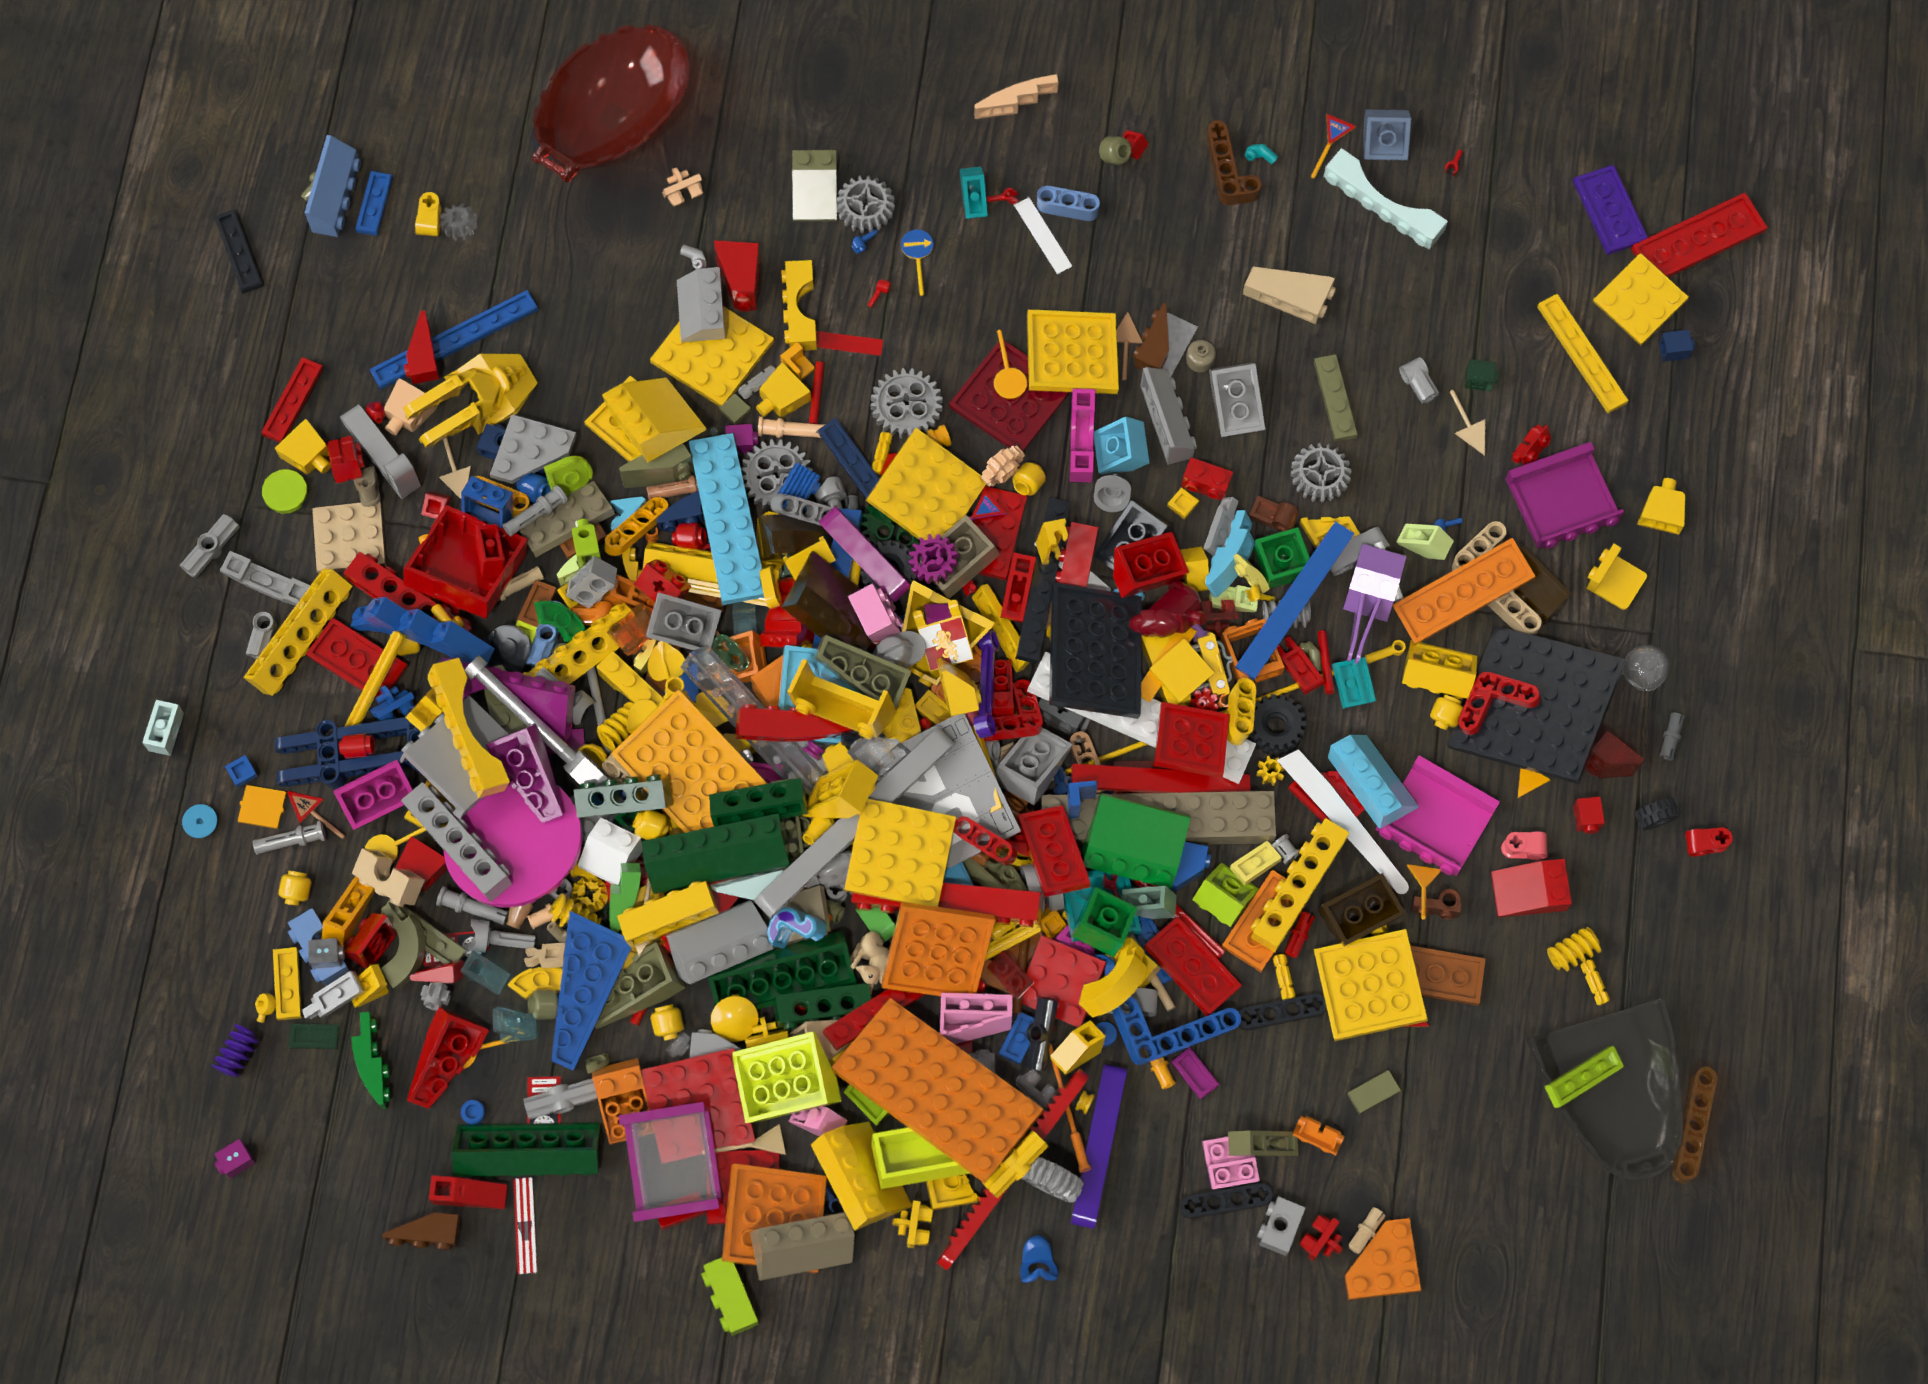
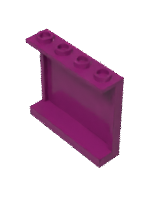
M1592 442L1509 470L1506 476L1507 484L1537 549L1543 547L1549 549L1556 546L1560 541L1566 540V542L1576 539L1582 533L1592 534L1599 530V527L1605 525L1611 527L1620 522L1619 520L1624 511L1623 509L1618 511L1592 456L1595 450Z

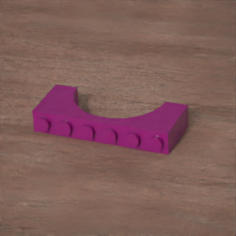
M442 658L440 662L452 660L454 658ZM461 662L464 670L469 666L471 662ZM485 667L515 696L522 699L533 710L535 715L566 743L572 734L574 685H569L563 681L545 680V678L540 676L531 677L520 672L503 671L497 667ZM467 676L462 701L473 692L487 688L476 677L471 680Z

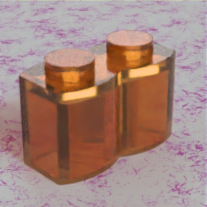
M640 603L607 631L608 635L627 656L638 653L646 640H652L645 637L652 612L646 605Z

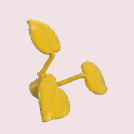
M660 641L650 654L648 673L655 681L667 679L665 695L658 707L653 701L647 699L635 702L628 713L627 731L632 734L678 689L715 728L731 720L732 713L727 703L721 697L711 692L699 693L696 697V703H694L688 696V692L684 691V682L679 678L686 668L685 658L677 649L666 642Z

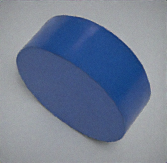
M1108 1022L1096 1025L1106 1036L1103 1047L1112 1045L1117 1036L1115 1027Z
M470 1100L463 1104L461 1117L467 1124L477 1125L485 1118V1108L479 1101Z

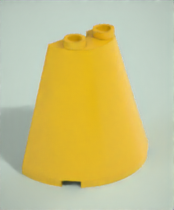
M913 580L902 632L912 631L919 634L913 617L914 611L922 610L924 612L925 604H948L951 600ZM959 605L972 649L993 627L995 622ZM925 655L920 661L906 668L911 670L909 677L914 673L920 677L919 682L931 687L932 683L937 685L941 681L939 669L930 672Z

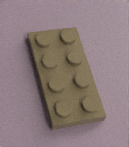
M594 481L567 495L568 502L565 504L561 503L552 509L551 514H543L519 530L521 536L528 538L527 545L535 557L572 538L571 529L576 527L575 522L577 520L587 519L589 524L596 525L615 514L613 508Z

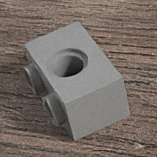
M1280 1197L1277 1198L1275 1203L1271 1201L1266 1215L1270 1216L1267 1225L1262 1223L1257 1236L1261 1238L1259 1245L1286 1256L1305 1207ZM1282 1220L1286 1224V1230H1276L1274 1221Z

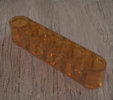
M1709 1067L1700 1068L1690 1081L1672 1170L1674 1179L1683 1184L1694 1179L1700 1168L1717 1083L1716 1072ZM1699 1075L1706 1076L1709 1084H1702L1699 1080ZM1695 1097H1699L1704 1101L1703 1108L1695 1104ZM1690 1120L1697 1121L1699 1123L1700 1129H1692L1690 1126ZM1691 1143L1695 1147V1153H1689L1685 1148V1144ZM1680 1167H1688L1690 1169V1176L1683 1175Z

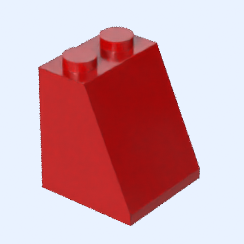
M714 241L716 263L720 268V274L734 309L742 312L756 310L761 264L759 244Z

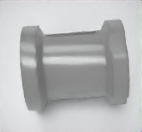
M1288 834L1283 835L1272 844V847L1284 859L1283 863L1285 865L1291 863L1300 855V849H1296L1289 841Z
M845 883L826 888L827 898L839 903L845 901L847 898V891H844ZM836 888H840V891L837 893V895H833V891H835Z

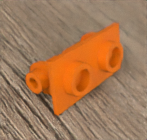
M1307 1115L1306 1117L1301 1116L1292 1135L1298 1137L1303 1142L1319 1147L1324 1152L1337 1155L1345 1137L1341 1135V1131L1326 1125L1322 1132L1319 1130L1321 1122Z

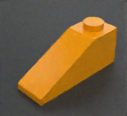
M355 876L324 920L322 939L337 938L341 945L345 947L346 942L354 934L375 892V888L360 883V879Z

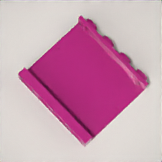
M1418 756L1403 785L1419 807L1381 829L1377 826L1375 830L1380 833L1381 837L1387 840L1392 839L1399 843V846L1405 851L1417 853L1424 862L1436 864L1443 873L1457 876L1500 801L1425 758Z

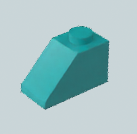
M982 168L960 169L961 190L966 219L988 216Z

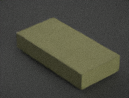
M1388 1070L1351 1090L1347 1095L1358 1114H1361L1398 1094L1401 1090Z

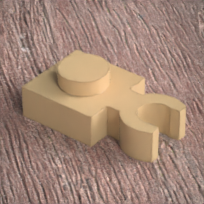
M565 943L542 944V950H537L534 947L527 948V957L531 958H524L526 966L534 967L540 963L542 968L562 967Z

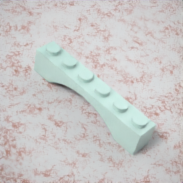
M1342 148L1326 166L1324 177L1331 185L1338 186L1347 196L1354 197L1366 209L1376 212L1383 221L1390 222L1396 226L1398 231L1412 237L1418 245L1430 249L1445 231L1448 221L1431 209L1409 208L1383 197L1366 179L1359 160Z

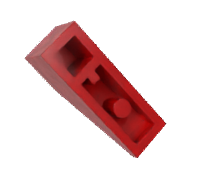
M425 310L420 311L406 354L408 364H404L406 377H411L413 384L440 379Z
M1019 553L1013 554L1000 618L1023 623L1036 557Z

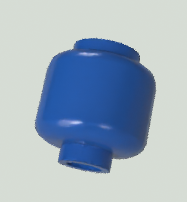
M531 472L521 477L516 483L517 491L526 494L529 501L534 504L539 496H545L551 492L547 478L537 473L532 474Z

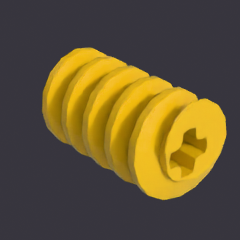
M625 703L623 708H619L616 713L612 714L610 718L597 727L598 737L608 750L614 751L616 749L614 744L619 746L622 743L621 738L626 740L629 737V732L627 731L628 713L634 703Z
M560 894L556 898L548 913L553 914L551 922L554 923L558 918L560 919V927L566 923L568 924L569 911L597 924L601 922V918L597 919V914H589V909L587 908L581 910L582 907L579 903L574 904V901L570 898L566 900V895Z
M1586 927V929H1580L1578 934L1573 933L1570 938H1565L1563 943H1556L1555 948L1549 947L1547 953L1557 970L1560 971L1562 967L1568 972L1570 970L1568 963L1576 967L1578 966L1577 958L1581 962H1585V953L1592 958V949L1597 953H1601V948L1594 932L1589 927Z

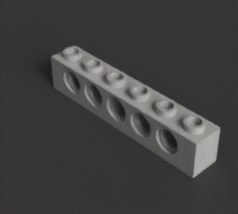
M422 782L401 801L485 897L492 902L512 885L508 878L510 872L502 863L498 866L494 862L497 858L488 848L483 850L480 847L482 841L474 832L470 835L466 831L468 826L462 819L454 818L452 815L454 810L446 801L442 804L438 800L441 796L433 786L428 789ZM430 807H434L431 812H427ZM448 822L445 827L440 828L443 823ZM462 837L459 843H454L456 839ZM476 853L474 858L468 859L471 854ZM486 869H490L489 873L482 875Z

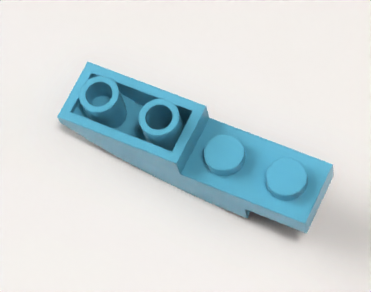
M1237 510L1235 519L1231 522V532L1229 538L1226 539L1225 547H1217L1215 556L1212 557L1211 569L1206 576L1205 582L1213 597H1218L1238 576L1234 568L1236 563L1233 555L1239 554L1248 560L1254 547L1255 541L1250 533L1252 522L1245 510Z

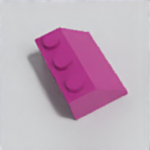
M395 760L333 792L350 825L355 830L403 806L404 804L401 800L412 791V788L398 760Z

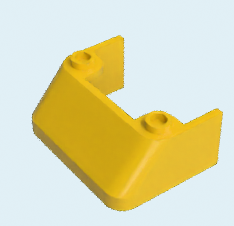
M802 659L787 691L798 712L805 715L811 713L850 728L869 740L872 737L877 738L893 720L896 713L888 691L883 690L878 701L814 676L808 661Z

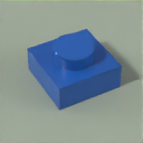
M246 755L225 766L237 788L258 777Z

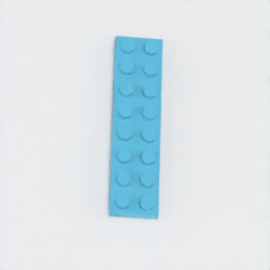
M733 433L689 441L722 605L764 598L759 573L762 567Z

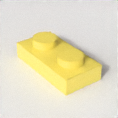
M1266 841L1231 864L1230 869L1245 886L1281 862L1282 857Z

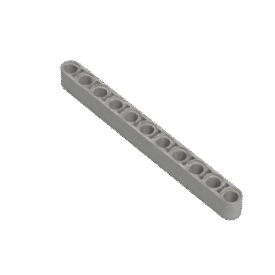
M939 727L936 728L876 784L875 790L868 799L894 804L946 755L955 743ZM857 814L848 819L840 818L761 892L754 902L770 918L775 916L855 840L860 815Z

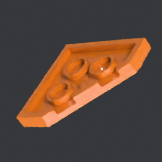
M1410 1218L1384 1222L1345 1275L1348 1300L1421 1291Z

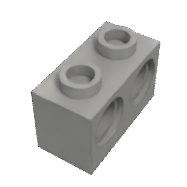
M594 556L569 579L566 596L590 608L594 603L600 602L607 591L614 589L617 583V568Z

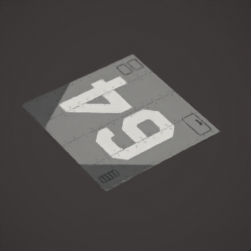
M965 714L952 716L863 763L878 775L875 782L877 784L928 735L939 727L955 745L894 804L955 816L956 819L965 816L1004 840L1021 831ZM996 788L1003 808L990 813L991 807L996 805L994 799V790ZM965 824L962 827V834L970 831V824ZM953 831L945 870L981 851L962 840ZM984 836L980 841V845H987L990 837Z

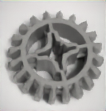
M869 175L866 180H862L861 176L858 177V181L851 178L850 185L844 183L843 190H839V197L836 198V211L839 213V219L841 221L845 220L844 224L846 227L852 225L853 231L860 228L861 233L864 232V229L872 232L873 227L880 230L881 224L887 225L888 219H891L893 216L892 211L895 210V205L893 204L894 196L891 195V189L886 188L885 182L879 184L878 178L871 181ZM870 193L878 196L881 200H878V198L873 197ZM866 199H867V204H868V205H865V210H864V209H863V204L866 202ZM850 209H853V211L860 213V215L853 213Z
M1318 443L1317 448L1311 444L1308 450L1303 448L1300 452L1301 455L1297 454L1295 456V462H1292L1291 465L1293 470H1291L1290 476L1294 477L1292 484L1298 485L1297 492L1304 491V498L1311 495L1312 502L1318 497L1322 503L1325 497H1327L1331 502L1334 495L1340 497L1341 491H1346V484L1350 483L1351 480L1349 477L1351 469L1347 468L1350 463L1349 460H1344V453L1337 454L1338 447L1332 451L1330 450V444H1327L1326 448H1322L1321 443ZM1317 459L1315 465L1303 468L1308 462ZM1319 466H1320V471H1322V472H1323L1322 474H1324V475H1323V478L1321 477V474H1319V472H1318ZM1338 478L1333 484L1325 486L1327 480Z
M1039 1157L1033 1161L1030 1170L1022 1177L1023 1180L1039 1190L1066 1202L1076 1201L1083 1187L1082 1180L1063 1167Z

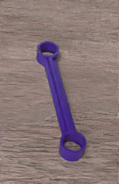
M993 629L989 630L978 641L982 651L980 696L982 703H979L978 716L974 717V727L980 739L996 734L992 709L995 652L1000 650V644L997 634Z

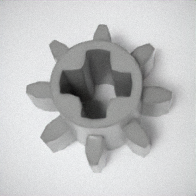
M431 982L429 986L423 985L420 996H422L421 1000L424 1001V1006L432 1010H437L442 1005L448 1006L451 996L449 995L450 991H447V985L441 982Z

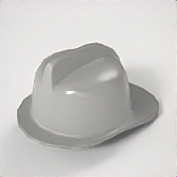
M1117 474L1101 477L1095 484L1094 502L1099 508L1107 512L1122 511L1129 504L1131 485L1127 480L1117 476Z
M904 631L881 640L874 649L873 655L907 668L922 659L925 654L926 645L924 639L919 634L912 631Z

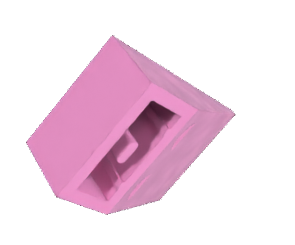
M871 584L848 596L867 636L872 641H881L886 637L902 632L903 621L894 613L897 609L891 598H888L881 588L877 589Z

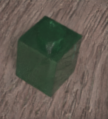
M1469 359L1465 370L1464 388L1491 391L1493 384L1498 382L1499 371L1495 370L1496 362Z

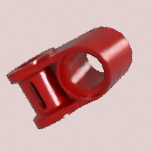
M1724 827L1694 829L1685 832L1688 855L1691 857L1724 852L1733 840L1732 833Z

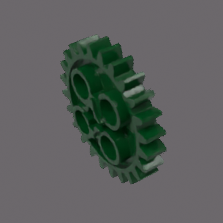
M866 506V511L869 514L862 515V519L867 522L861 523V528L867 530L863 531L862 534L865 537H869L868 540L873 545L881 541H891L896 522L874 506ZM901 526L899 527L895 541L900 542L899 538L901 536H908L911 542L905 545L915 552L913 544L920 545V540ZM885 529L890 535L886 538H881L877 532Z

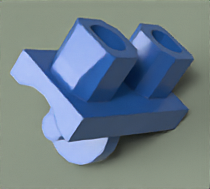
M384 685L380 687L382 694L376 697V701L381 704L370 709V712L379 721L395 719L392 711L396 708H399L401 714L406 716L407 710L414 706L412 702L414 696L412 692L408 693L407 690L399 693L396 687L388 690Z

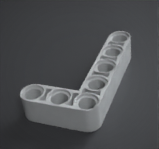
M359 404L340 416L348 431L360 443L362 449L401 499H404L421 487L409 460L403 453L400 455L396 453Z

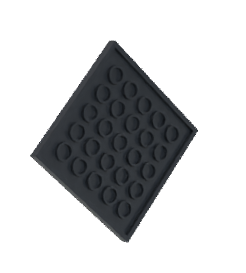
M1495 625L1476 672L1475 680L1479 674L1491 672L1532 684L1539 690L1541 696L1540 703L1533 708H1526L1493 698L1480 730L1473 735H1466L1458 724L1457 727H1454L1447 745L1449 749L1580 784L1626 665V660ZM1488 680L1486 683L1483 682L1484 687H1486L1487 684L1492 685L1490 680ZM1505 686L1502 689V693L1506 695L1513 693L1514 686ZM1532 692L1530 693V695H1525L1526 700H1529L1530 697H1534ZM1476 699L1473 701L1472 706L1480 708L1484 705L1485 701L1483 699ZM1471 718L1470 722H1465V724L1469 727L1470 724L1474 725V722Z

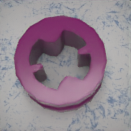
M807 741L808 746L802 749L819 761L821 759L820 754L824 753L825 750L814 742Z

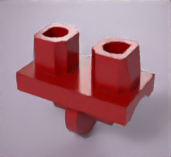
M1322 1215L1317 1217L1312 1227L1322 1233L1321 1237L1317 1240L1307 1233L1299 1244L1309 1253L1307 1256L1309 1259L1314 1261L1324 1245L1327 1248L1323 1254L1328 1258L1332 1252L1341 1253L1342 1248L1338 1243L1342 1237L1335 1234L1332 1240L1329 1239L1339 1223L1338 1220L1333 1218L1331 1221Z

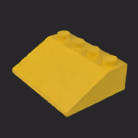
M667 378L623 383L602 394L610 414L647 463L706 430L703 423Z
M869 1122L833 1129L823 1133L811 1144L854 1230L912 1207L903 1186L880 1188L871 1146L872 1135L875 1132Z

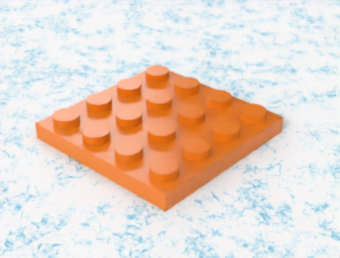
M901 902L881 982L882 988L941 996V993L976 994L995 923V916Z
M732 1164L722 1262L756 1266L750 1232L759 1228L823 1217L827 1176ZM818 1270L807 1271V1272H809V1273H817Z

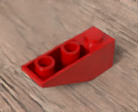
M995 660L992 717L1013 715L1012 661ZM1007 724L1003 727H1013V725Z
M432 1176L429 1200L433 1205L505 1209L507 1185L458 1177Z

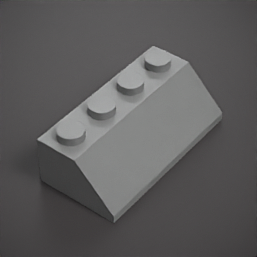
M1150 367L1143 368L1140 387L1167 465L1193 458L1197 445L1194 436L1190 437L1189 421L1186 416L1183 417L1182 415L1183 405L1181 398L1175 395L1176 385L1173 377H1169L1167 370Z
M751 900L666 935L678 977L688 984H692L773 949L772 944L768 941V928Z

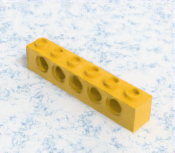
M323 568L243 678L263 694L273 696L279 692L283 686L282 682L288 675L294 672L296 663L301 657L306 655L310 648L309 645L321 634L325 623L334 617L336 608L347 599L352 585L334 570ZM328 591V593H329V598H328V600L325 602V601H324V594ZM315 610L316 615L315 618L312 620L311 612ZM302 628V635L298 638L297 632ZM288 646L289 653L287 656H284V649ZM275 664V673L271 675L270 669Z
M625 603L615 605L610 609L609 614L593 621L591 627L587 630L575 634L572 641L566 645L559 646L555 649L554 654L547 659L544 658L538 661L535 668L522 674L536 677V673L544 667L559 681L571 684L605 659L612 651H616L642 632L644 628ZM618 623L617 630L610 632L612 625ZM596 637H600L599 643L592 645V641ZM581 650V656L573 659L575 652ZM563 664L562 670L555 672V668Z
M1325 818L1322 824L1319 822L1316 824L1311 832V835L1314 836L1310 843L1306 841L1299 851L1302 855L1299 861L1293 860L1287 870L1290 875L1286 881L1281 879L1275 891L1278 894L1274 900L1269 898L1263 908V911H1265L1262 919L1257 917L1250 929L1253 930L1251 938L1274 953L1276 952L1347 840L1350 832ZM1324 842L1327 844L1328 849L1320 850L1316 844ZM1312 861L1316 864V868L1308 869L1304 862ZM1301 880L1304 883V887L1296 888L1292 881ZM1289 899L1292 902V906L1284 907L1280 900ZM1276 918L1279 920L1280 925L1277 927L1271 926L1268 919Z

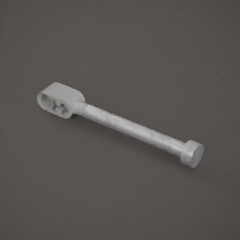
M478 655L464 670L471 680L476 677L528 727L536 724L542 740L566 762L563 766L564 769L580 785L581 783L595 781V785H602L604 780L611 779L582 750L576 753L486 669L487 662Z

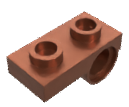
M1257 496L1249 518L1283 532L1293 529L1299 516V511L1292 504L1286 502L1277 504Z
M1453 889L1444 890L1438 900L1426 898V916H1430V914L1440 915L1441 919L1452 920L1460 914V895ZM1415 896L1411 903V911L1416 912L1419 916H1421V897ZM1443 898H1450L1454 906H1446L1443 903Z

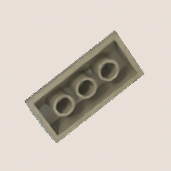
M846 1213L764 1227L750 1232L759 1281L849 1264L853 1260L854 1231Z

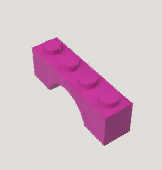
M1073 389L1070 482L1092 483L1095 389Z

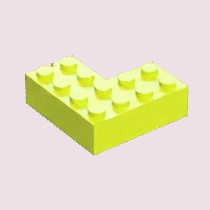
M909 1127L874 1133L872 1135L871 1146L881 1189L970 1173Z

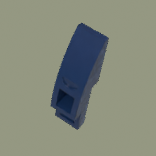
M699 491L684 497L665 510L657 518L659 531H674L681 523H703V510Z

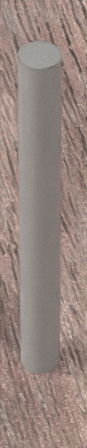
M594 666L587 671L592 699L596 702L593 705L599 726L604 723L606 717ZM602 743L604 752L611 754L613 751L608 750Z

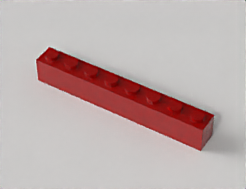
M943 883L938 907L990 914L995 916L997 924L1010 925V922H1018L1019 926L1032 928L1034 924L1040 925L1044 897L1040 892ZM852 892L851 902L858 906V910L871 911L872 908H879L881 912L891 914L895 910H900L901 902Z

